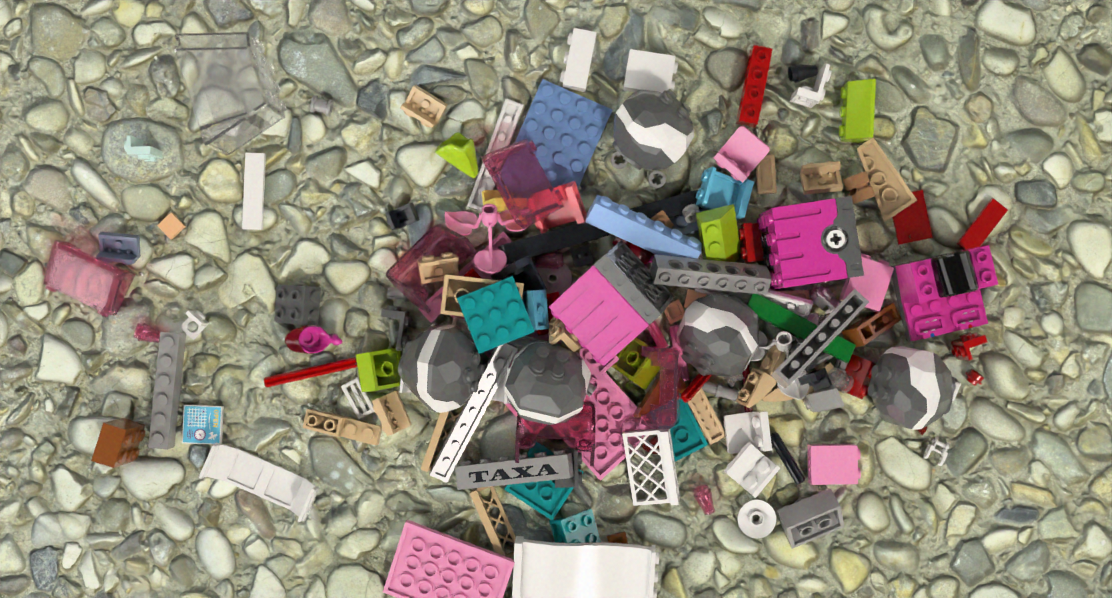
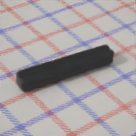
M777 432L770 434L771 443L794 482L801 484L805 481V477Z

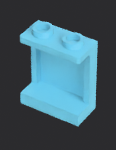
M713 166L704 170L701 176V188H699L696 194V205L711 210L734 204L736 221L745 218L754 181L746 179L742 183L740 180L737 181L733 177L717 172L716 167Z
M546 290L523 292V303L534 330L549 329Z

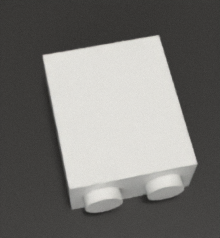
M630 49L623 90L630 92L649 90L663 93L664 90L671 89L674 92L675 81H672L673 73L676 74L678 62H675V56Z

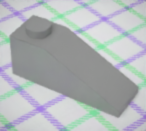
M832 386L809 393L803 399L806 409H810L812 412L844 406L837 388Z

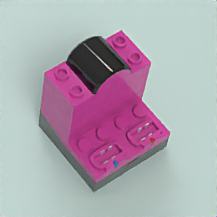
M989 245L963 249L891 266L894 267L891 277L906 341L926 339L988 324L980 289L998 285Z

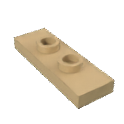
M701 388L687 403L709 444L712 445L726 436L718 417Z

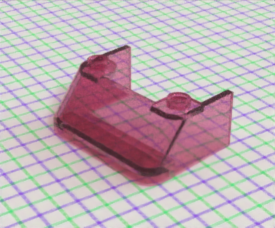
M437 224L431 227L387 270L386 277L409 301L429 313L431 310L425 304L428 297V291L425 287L429 283H420L417 260H421L426 255L439 257L442 253L453 252L459 258L457 263L462 264L469 256L474 258L478 252L468 238L441 224Z
M584 402L583 409L574 417L564 423L552 425L525 420L517 413L515 463H519L520 449L533 448L536 444V438L575 440L576 449L590 452V466H594L595 406L589 402Z

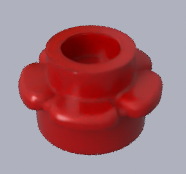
M974 369L966 372L968 376L966 378L967 381L974 386L977 383L982 385L981 382L984 377Z

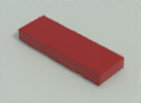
M994 198L990 199L956 244L962 249L980 247L1008 209Z

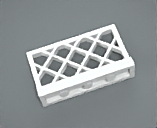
M670 425L657 429L623 432L633 506L662 503L679 505L680 493ZM657 434L658 442L655 445L646 440L649 435ZM635 436L640 442L634 447L628 442V437ZM642 443L651 448L647 455L638 450ZM653 451L661 456V460L657 464L648 458ZM634 453L643 458L639 465L631 461V456ZM645 461L654 466L649 474L640 468ZM656 469L662 472L664 476L660 482L651 476ZM637 471L646 476L641 483L634 479V474ZM648 479L657 485L652 492L643 486ZM660 487L666 491L667 497L659 498L654 493ZM642 489L648 496L646 499L637 500L636 493Z

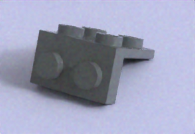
M278 285L276 290L275 322L318 325L321 287Z
M388 305L386 309H382L381 317L400 319L396 350L401 351L404 350L409 340V335L406 334L407 328L411 327L412 316H409V311H402L400 306Z

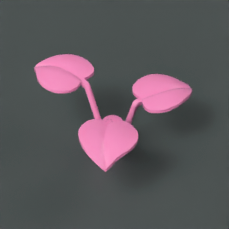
M485 204L482 207V213H479V218L474 213L468 211H445V223L452 233L466 236L472 232V228L477 229L482 220V223L488 227L489 251H479L474 256V264L479 270L494 274L500 272L505 267L507 258L502 250H492V227L498 220L500 225H505L509 231H523L529 226L533 212L529 208H521L519 212L505 210L499 213L494 204Z

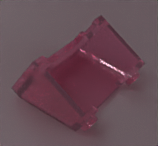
M527 138L482 156V160L511 216L523 229L564 207L562 203L564 198L560 190L555 191L536 157L535 151L538 150L533 140L529 141Z
M55 240L51 248L43 284L46 285L45 288L55 293L59 291L97 309V313L104 317L116 315L136 274L128 270L124 272V270L117 266L110 265L81 251V249L75 247L76 245L67 241Z
M642 346V356H646L651 360V366H660V403L650 404V411L647 414H641V424L655 429H670L675 426L680 418L681 352L673 346Z

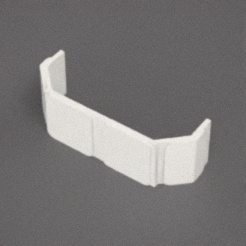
M217 442L213 444L199 476L200 479L209 477L228 482L285 507L299 517L298 522L306 520L319 491L317 485L301 475L272 464L244 450Z

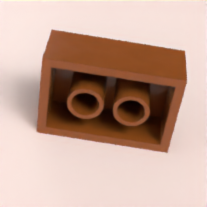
M125 418L104 422L91 461L112 468L133 462L137 459L140 449H138L139 443L145 437V425Z

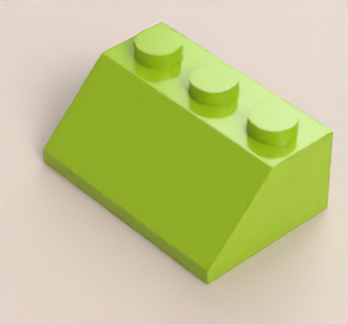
M876 79L848 81L844 84V87H841L840 98L843 99V106L840 107L839 116L842 118V125L839 126L841 142L865 143L873 138Z
M734 204L696 213L703 259L726 262L738 260L741 257Z

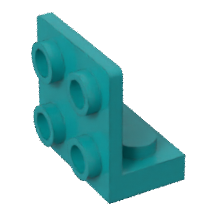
M592 509L581 511L566 518L549 520L555 543H601Z

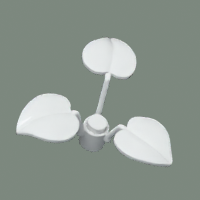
M810 313L807 320L819 326L818 314ZM759 331V345L751 361L763 359L765 350H769L774 345H776L779 351L785 352L787 359L789 357V350L792 347V341L796 339L799 344L803 341L783 331L778 333L776 340L773 339L772 343L766 346L767 337ZM804 370L787 388H784L777 382L779 390L791 398L803 399L808 393L809 384L800 385L798 378L808 373Z

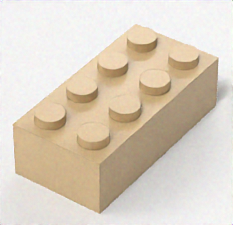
M445 274L440 314L464 317L457 298L500 280ZM515 282L523 300L524 283Z

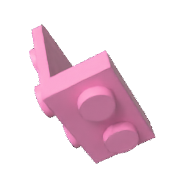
M740 126L714 156V159L718 166L723 169L726 168L735 180H740L743 183L768 154L770 147L745 126Z

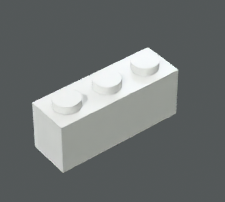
M574 28L573 33H569L567 44L570 45V51L565 52L564 63L567 64L566 71L562 70L560 82H563V88L585 92L597 32Z

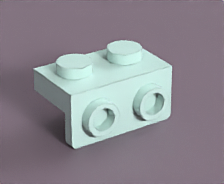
M127 135V140L124 142V149L127 155L138 160H144V162H156V159H163L161 150L151 146H143V140Z

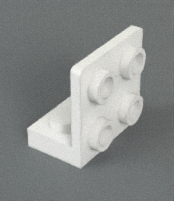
M826 63L819 70L813 89L807 86L799 87L792 93L790 102L812 108L820 100L822 101L826 89H823L824 84L829 81L832 72L829 70L830 64Z
M752 411L723 416L727 452L729 454L739 453L741 448L748 442L758 450H772L767 411Z
M748 442L728 464L724 472L756 498L780 468Z

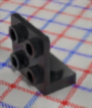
M529 255L508 265L500 272L491 275L492 280H504L513 276L515 282L524 283L523 292L547 290Z

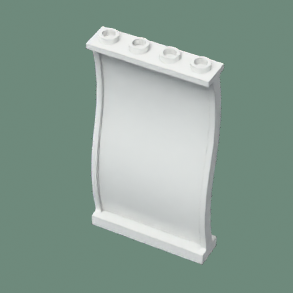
M516 536L514 543L515 563L513 566L512 598H657V589L653 588L654 582L658 583V571H655V564H659V552H656L655 545L648 547L622 543H554L524 539V536Z

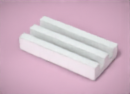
M357 377L342 385L341 388L357 418L360 420L373 413L374 410L373 403L367 392L361 391L370 410H367L354 385L356 383L361 391L360 379ZM348 386L351 387L362 410L364 411L363 414L360 413L355 401L353 400L347 388Z

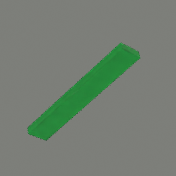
M752 293L747 303V306L758 315V318L790 333L802 341L818 327V325L759 294ZM836 336L823 351L848 363L856 345Z

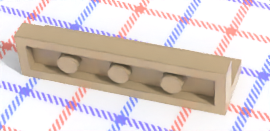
M452 410L440 413L421 470L430 471L433 459L438 456V454L435 455L436 449L438 452L441 451L438 446L439 441L449 435L445 429L446 422L453 420L455 423V418L459 417L460 414L454 416Z
M490 486L493 494L490 501L483 499L480 491L489 487L471 490L470 496L495 552L509 558L513 557L514 551L507 554L504 545L506 540L515 543L516 535L494 486ZM491 505L499 508L500 514L498 519L490 516L488 511ZM498 523L507 526L506 536L498 534L496 530Z

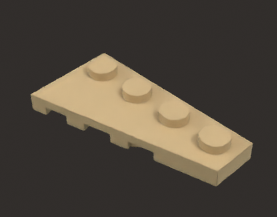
M874 138L857 148L864 169L869 177V183L876 195L875 198L884 222L917 201Z

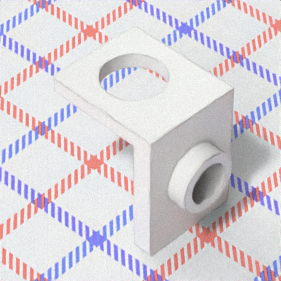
M188 310L186 314L189 317L180 326V329L195 340L209 322L205 320L206 316L200 311ZM191 321H195L198 324L196 332H190L188 329V324Z

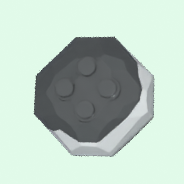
M671 89L664 90L663 93L649 90L634 92L624 101L614 116L613 137L615 141L612 145L638 170L642 168L646 170H662L670 167L681 158L694 138L693 123L689 117L691 109L687 104H681L676 99L677 95Z
M722 294L710 295L696 299L687 307L676 334L678 345L682 350V359L694 366L703 376L706 374L715 376H737L742 374L752 360L759 345L758 315L733 295L728 297Z
M455 325L436 326L420 333L415 340H408L398 364V373L404 385L429 410L439 413L463 406L471 395L478 391V378L483 376L485 370L484 364L480 362V354L476 345Z
M534 341L514 356L504 391L508 401L521 418L548 425L564 423L583 409L591 372L578 352H573L557 345H551L547 342Z
M903 346L891 347L885 351L877 364L872 368L868 395L872 397L880 417L885 422L913 430L922 429L950 411L955 389V379L937 354Z

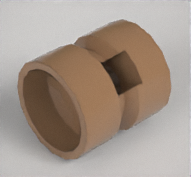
M866 171L842 180L845 189L850 191L848 196H852L853 204L876 196L872 186L868 185L870 180Z

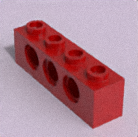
M753 45L750 50L736 124L755 127L758 124L773 48Z

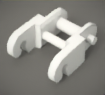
M935 437V439H932V444L928 445L923 458L927 459L931 451H936L941 455V461L938 462V465L942 466L948 455L946 451L950 448L949 442L944 444L938 441V437ZM936 444L943 447L942 451L935 448Z

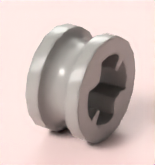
M618 151L612 155L611 164L616 169H622L627 165L628 161L623 158L625 163L617 165L614 157H620L621 154Z
M653 171L648 177L649 185L655 189L661 188L666 181V177L661 171ZM653 175L661 176L662 179L659 185H656L657 183L653 184Z
M695 204L686 206L682 210L685 221L688 223L697 221L696 213L700 212L699 207Z

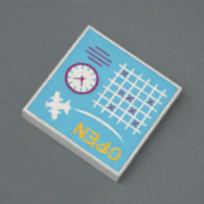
M185 404L183 410L182 443L214 444L217 442L222 444L224 406Z

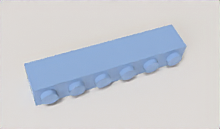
M596 195L587 212L586 223L656 255L698 259L701 254L702 243L697 238L688 237L677 229L665 226L660 221L651 220L643 213H636L623 204L619 205L612 202L606 196Z

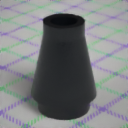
M793 64L788 67V78L791 82L797 83L817 76V66Z

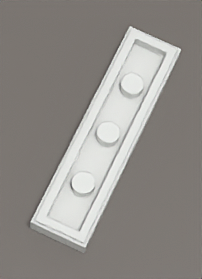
M245 153L242 229L263 230L265 153Z

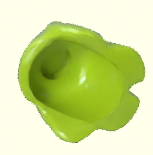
M457 132L442 142L435 150L437 155L471 178H475L479 174L473 139H467Z

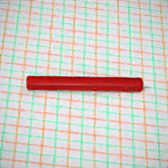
M356 357L265 377L264 384L265 387H272L358 367Z

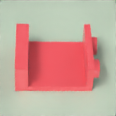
M575 181L533 193L528 201V207L535 216V226L537 229H540L541 234L546 233L549 228L576 221L577 224L586 221L587 213Z

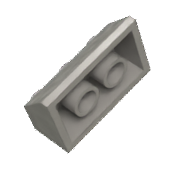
M831 489L820 491L816 495L803 498L799 502L777 510L781 525L792 549L845 527L841 506Z

